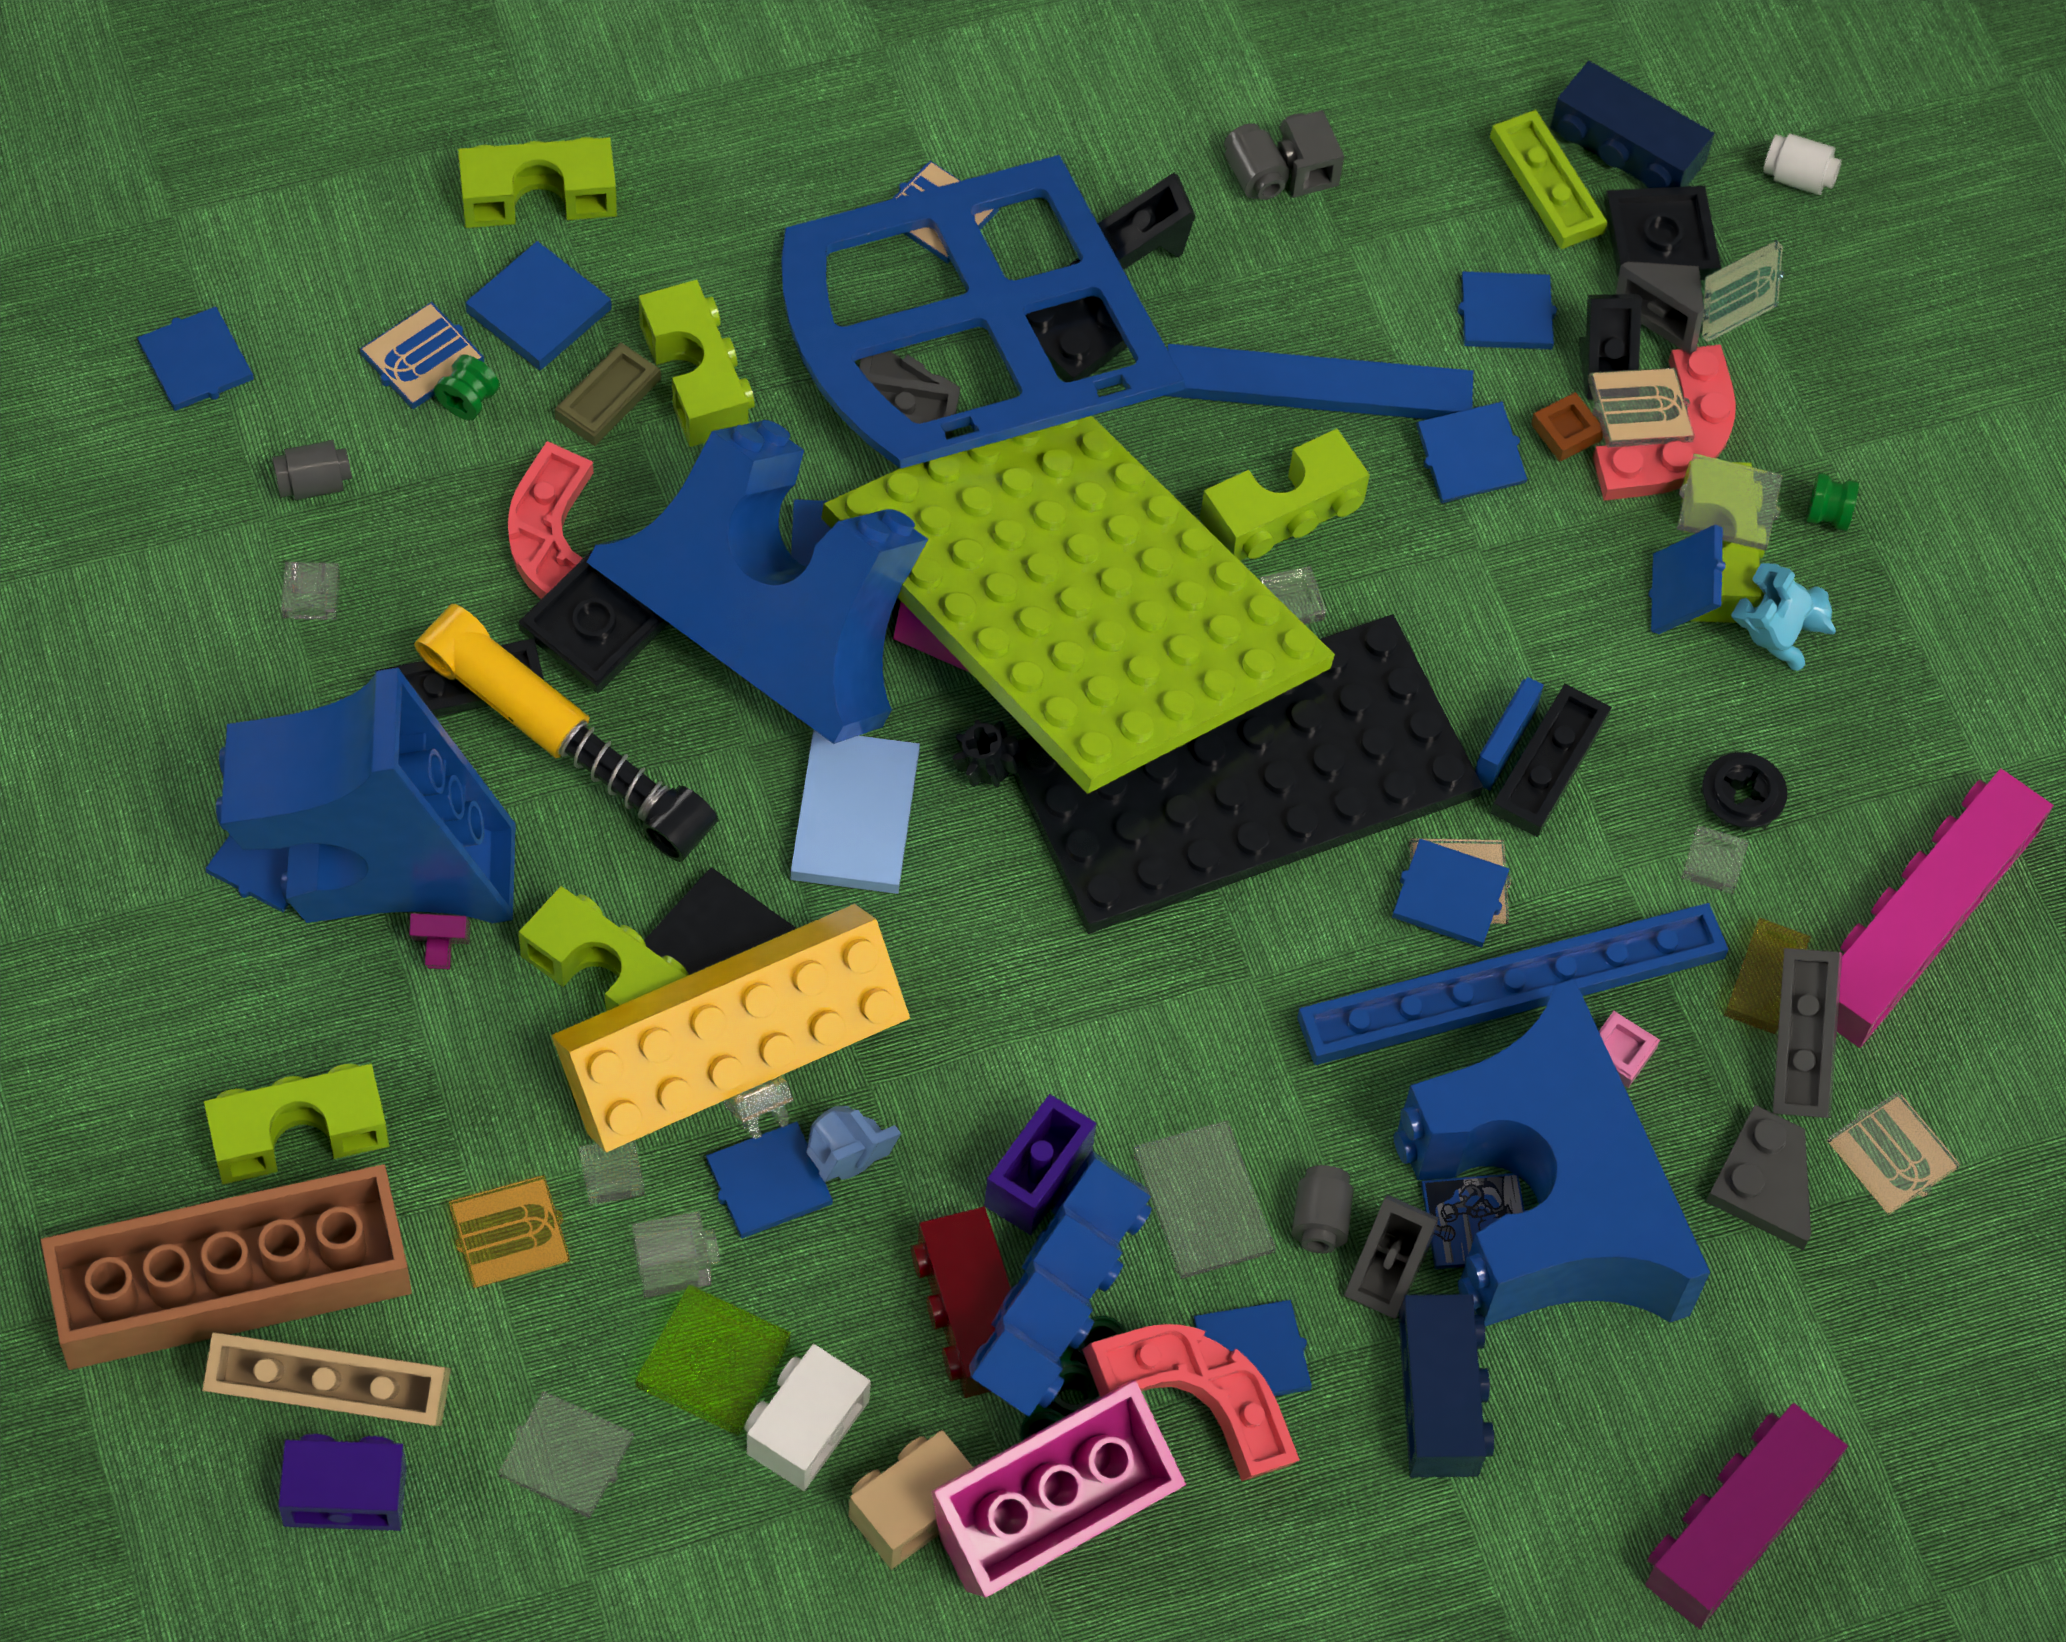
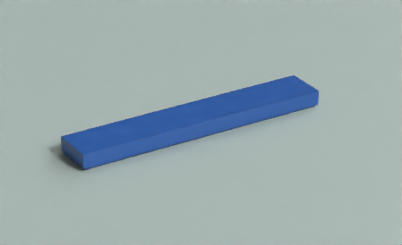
M1168 344L1167 350L1184 379V390L1164 395L1168 397L1431 419L1472 409L1473 370Z

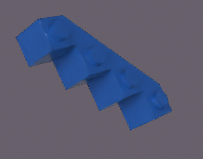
M1091 1150L1051 1211L1055 1214L1054 1218L1047 1228L1038 1235L1021 1267L1026 1270L1016 1286L1008 1292L991 1324L996 1330L986 1344H983L977 1350L969 1365L971 1378L1027 1416L1031 1415L1038 1404L1046 1408L1053 1401L1064 1382V1379L1059 1376L1063 1369L1060 1356L1068 1345L1074 1350L1077 1349L1094 1324V1320L1089 1318L1093 1311L1090 1298L1097 1288L1103 1292L1107 1291L1123 1267V1263L1118 1260L1122 1254L1119 1245L1120 1240L1126 1232L1134 1236L1151 1213L1152 1208L1146 1204L1151 1195L1144 1185Z

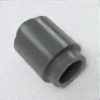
M1254 123L1245 124L1234 129L1224 141L1226 148L1225 158L1245 195L1252 199L1260 198L1267 200L1280 194L1290 177V170L1270 134L1265 130H1261L1259 125Z
M334 440L284 449L285 454L272 457L280 498L294 496L296 501L344 491L343 480L352 479L346 448L336 450Z
M1328 1165L1312 1166L1306 1170L1305 1178L1301 1179L1298 1183L1291 1233L1307 1251L1319 1254L1331 1253L1335 1248L1346 1244L1348 1240L1354 1189L1349 1184V1174L1340 1168Z

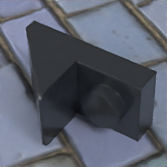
M1172 173L1100 221L1098 225L1122 269L1125 270L1159 246L1176 257H1181L1196 215L1179 175Z
M1638 294L1587 296L1586 337H1579L1584 390L1587 399H1600L1593 377L1594 373L1639 371L1642 298ZM1638 387L1598 389L1601 399L1638 397Z

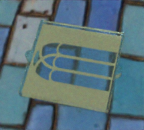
M1777 240L1705 277L1701 337L1707 342L1778 306L1780 279L1784 277L1785 273L1781 270L1783 245Z

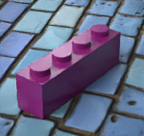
M1794 1402L1780 1418L1773 1412L1765 1418L1751 1437L1757 1443L1751 1453L1745 1458L1737 1452L1717 1477V1480L1723 1486L1712 1499L1705 1493H1702L1682 1518L1689 1526L1677 1540L1670 1534H1667L1647 1559L1654 1568L1645 1586L1699 1630L1833 1472L1848 1448L1845 1442Z

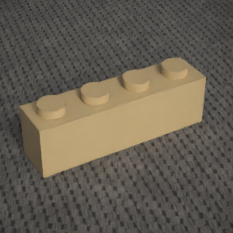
M212 1332L202 1391L442 1426L451 1368Z

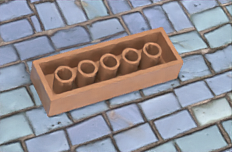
M385 1164L41 1239L59 1342L68 1370L211 1339L212 1332L230 1335L412 1294L407 1261Z

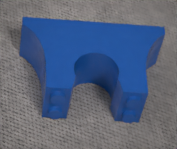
M769 420L714 430L707 439L682 488L662 514L633 536L595 545L587 563L831 743L835 744L882 728L892 711L883 678V649L886 630L902 584L909 576L928 538L914 529L915 523L907 515L897 510L886 509L838 521L814 546V552L807 567L801 565L790 555L782 541L779 529V512L787 492L796 484L804 449L789 439L790 433L784 427Z
M399 668L376 671L373 678L360 690L339 701L319 708L289 715L227 724L226 745L220 749L219 764L223 775V792L216 802L218 823L242 849H282L286 847L288 851V871L284 872L281 878L283 897L287 904H291L306 923L391 912L454 914L480 919L489 923L513 921L516 823Z
M1575 979L1553 986L1548 1004L1539 1019L1521 1038L1506 1049L1477 1064L1410 1085L1404 1108L1400 1112L1401 1119L1397 1132H1394V1143L1399 1158L1404 1164H1411L1417 1180L1455 1178L1462 1172L1482 1166L1498 1167L1512 1173H1518V1176L1533 1190L1539 1203L1537 1207L1529 1211L1506 1214L1475 1234L1469 1255L1465 1259L1461 1279L1458 1280V1290L1460 1295L1473 1294L1476 1315L1484 1316L1485 1327L1545 1307L1581 1301H1604L1631 1305L1656 1314L1669 1323L1691 1315L1710 1274V1270Z

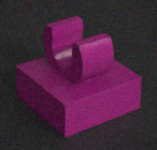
M411 913L409 936L414 942H427L425 965L428 966V969L450 970L452 944H469L471 922L467 916Z

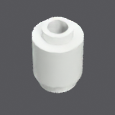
M1789 134L1787 138L1775 135L1767 154L1763 172L1773 175L1775 182L1820 195L1824 186L1833 188L1840 170L1841 160L1834 158L1835 147L1793 134Z

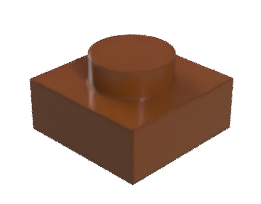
M1576 392L1535 412L1531 421L1532 427L1559 462L1602 441L1605 431Z

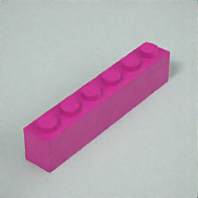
M2000 768L1988 784L1981 779L1975 783L1961 804L1966 808L1958 819L1949 815L1943 821L1931 840L1936 846L1928 855L1920 850L1912 858L1901 875L1906 880L1898 891L1888 887L1871 910V913L1876 916L1867 928L1858 923L1841 945L1840 950L1845 952V954L1842 956L1837 1032L1857 1047L1861 1048L2038 835L2054 805Z

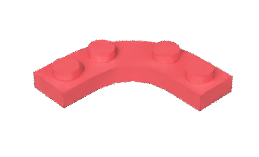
M1721 344L1697 347L1696 351L1691 354L1682 349L1672 350L1668 362L1670 369H1674L1693 435L1657 437L1646 441L1596 446L1593 461L1604 501L1656 495L1680 489L1690 461L1714 462L1722 450L1725 449L1734 424L1736 405L1733 385ZM1678 396L1679 402H1680V408H1681V410H1682V401H1681L1680 397Z
M549 441L545 443L515 490L508 515L509 544L513 561L523 581L540 599L583 559L570 548L563 536L562 527L569 510L594 473L592 461Z
M1152 1325L1093 1342L1082 1349L1100 1398L1131 1380H1136L1141 1392L1152 1388L1174 1387L1195 1395L1210 1408L1221 1426L1241 1481L1291 1466L1300 1460L1279 1405L1264 1377L1240 1351L1235 1349L1231 1352L1218 1342L1204 1336L1206 1331L1184 1325Z

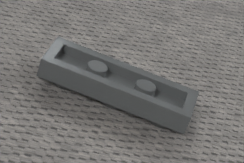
M1784 948L1773 1114L1831 1118L1842 966L1841 952Z

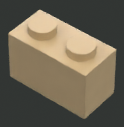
M943 1430L929 1440L925 1436L915 1439L898 1455L899 1461L883 1473L878 1469L871 1471L861 1478L851 1490L853 1495L850 1496L849 1518L891 1570L940 1535L931 1491L974 1468Z

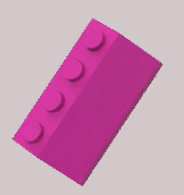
M1131 1380L932 1490L931 1494L940 1539L966 1592L986 1598L1184 1487L1186 1483L1136 1380Z

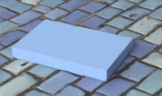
M813 730L791 866V880L899 893L919 758V743L856 736L833 744Z

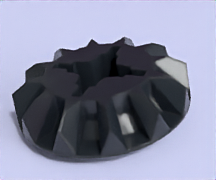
M1746 752L1726 754L1715 760L1705 772L1700 791L1706 801V812H1713L1718 816L1722 827L1731 824L1740 827L1743 833L1754 827H1761L1765 830L1773 820L1780 817L1785 807L1788 793L1785 779L1775 765L1759 755ZM1750 780L1754 781L1751 788V798H1746L1743 803H1734L1736 790H1740L1744 785L1747 786Z

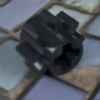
M976 720L974 726L969 728L965 734L956 735L962 752H958L952 757L958 772L966 771L972 787L982 782L984 784H993L995 788H998L1000 782L1007 778L1010 773H1018L1019 770L1012 756L1018 755L1022 750L1017 737L1008 736L1003 721H998L993 726Z

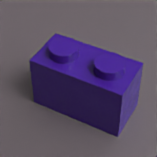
M1049 1094L987 1178L984 1206L1027 1234L1032 1235L1091 1150H1093L1097 1123Z
M307 1434L302 1436L300 1440H285L278 1506L283 1527L401 1531L407 1468L403 1444H396L393 1440L382 1436H366L361 1438L359 1442L335 1441L333 1437L324 1434Z

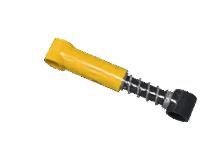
M450 604L415 641L414 646L419 655L436 672L448 679H457L555 759L568 755L574 759V766L587 769L591 773V780L593 782L602 781L608 786L609 795L618 794L625 800V807L627 809H637L639 819L644 821L642 826L643 832L653 845L669 858L682 862L719 821L715 811L697 793L685 786L679 785L676 789H671L668 786H663L662 781L656 784L643 774L645 768L638 770L627 761L628 754L622 757L610 747L611 741L605 743L593 734L594 727L588 730L587 726L590 718L586 713L490 638L489 633L480 621L463 607L457 604Z

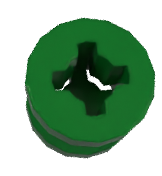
M464 354L460 355L452 364V374L442 377L434 386V394L449 412L469 421L474 420L481 412L482 401L492 398L498 391L500 382L496 374L485 363L473 356Z
M1818 472L1809 500L1806 523L1816 525L1821 521L1833 523L1836 530L1847 532L1856 505L1859 481L1849 479L1844 483L1832 481L1829 474Z

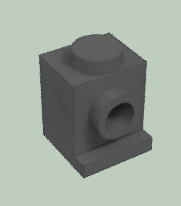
M1319 110L1308 114L1297 113L1285 118L1280 124L1283 138L1282 141L1278 142L1277 149L1292 173L1289 187L1292 198L1339 186L1344 154L1324 111Z

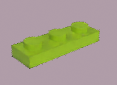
M1537 110L1492 126L1490 134L1492 142L1560 249L1605 233L1607 226L1606 218Z

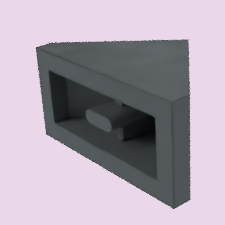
M1626 262L1622 264L1616 294H1638L1642 298L1641 324L1688 354L1696 351L1704 314L1699 266Z
M1386 1195L1344 1296L1396 1319L1404 1296L1408 1295L1429 1251L1439 1218L1390 1195Z

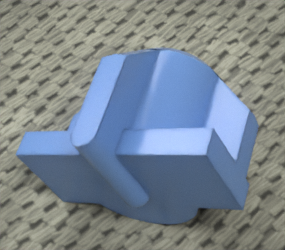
M838 1105L822 1113L813 1122L810 1128L806 1153L819 1169V1175L824 1182L836 1177L845 1180L858 1175L874 1161L888 1156L899 1139L901 1132L895 1125L881 1130L873 1119L864 1117L859 1110L851 1109L849 1106Z

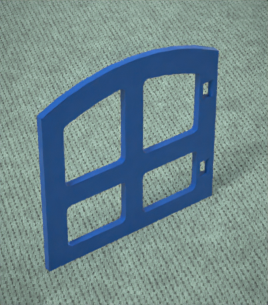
M1060 155L793 225L785 229L782 252L783 298L790 331L802 362L819 391L840 418L869 446L900 469L1184 390V379ZM1034 198H1044L1049 202L1081 262L1019 280H1009L1004 276L973 215ZM921 228H932L936 231L967 293L842 327L834 323L827 290V256L830 253ZM1089 296L1099 297L1103 301L1136 363L1077 381L1063 382L1058 378L1025 315ZM975 327H982L988 331L1021 395L929 422L914 423L877 390L856 365L855 361ZM1121 383L1125 388L1123 391L1101 397L1098 396L1097 390ZM971 425L974 431L950 439L945 437V432Z

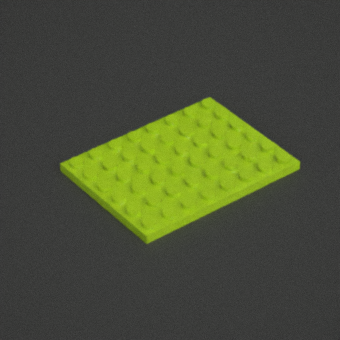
M1093 416L897 469L825 502L823 505L821 518L830 528L838 521L886 509L897 510L913 520L915 523L914 529L928 538V541L906 581L902 584L898 598L1087 794L1331 669L1335 654Z

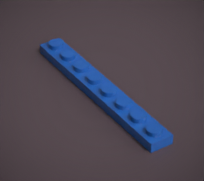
M1710 903L1305 1006L1299 1008L1297 1019L1315 1066L1546 1006L1553 986L1571 979H1575L1582 996L1723 960L1729 949Z

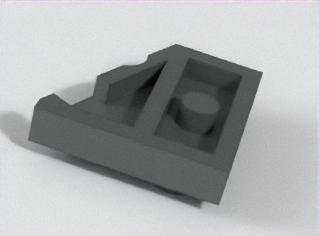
M887 351L861 359L859 368L867 379L912 422L920 424L957 414L960 387L941 375L930 373L924 364L908 354L902 359L893 352ZM954 430L945 432L946 439L952 438Z
M1754 1105L1706 1202L1804 1250L1811 1236L1805 1129Z

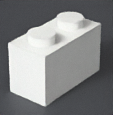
M812 1344L802 1359L794 1356L785 1366L777 1382V1385L781 1388L771 1402L768 1404L762 1400L747 1419L744 1430L748 1432L747 1455L805 1491L869 1403L871 1380L815 1344Z

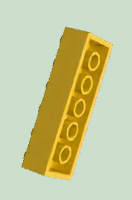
M853 904L552 1034L551 1037L587 1134L607 1153L910 1019L877 919L856 904Z

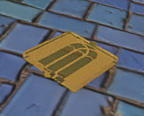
M545 1175L449 1201V1207L459 1237L455 1241L456 1250L464 1254L473 1288L570 1262L569 1252L560 1226L563 1223V1214L561 1211L555 1210Z

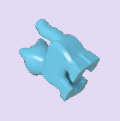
M1761 563L1752 578L1764 592L1761 604L1758 607H1753L1747 598L1740 599L1731 616L1741 627L1749 631L1754 643L1766 648L1778 659L1786 661L1792 670H1801L1805 666L1803 653L1800 649L1792 646L1800 631L1822 632L1825 634H1835L1836 632L1831 621L1832 608L1829 594L1820 587L1815 586L1807 590L1801 584L1794 581L1795 574L1789 568L1780 567L1778 564Z

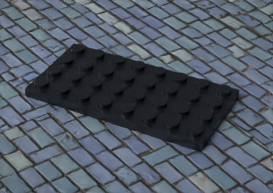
M1394 614L1321 638L1320 640L1335 654L1331 669L1089 794L1072 779L1033 737L1018 741L1022 752L1012 756L1019 770L1013 776L1088 934L1480 797L1483 785Z

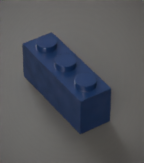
M1589 60L1557 98L1550 129L1559 133L1566 141L1580 145L1600 157L1609 166L1619 168L1640 180L1648 188L1688 186L1705 165L1715 135L1711 130Z
M1473 1294L1405 1295L1398 1315L1410 1478L1478 1477L1485 1458L1492 1457L1494 1453L1492 1422H1483L1482 1403L1489 1401V1372L1487 1368H1479L1478 1349H1484L1485 1346L1484 1316L1475 1315Z

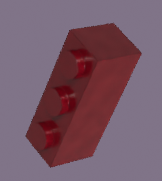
M985 1206L920 1222L918 1244L911 1245L910 1247L916 1274L919 1279L928 1278L933 1294L926 1297L934 1330L943 1328L948 1347L942 1348V1356L948 1378L951 1382L959 1380L964 1398L992 1392L971 1378L969 1365L977 1350L983 1344H986L996 1330L991 1324L1005 1297L1011 1290Z

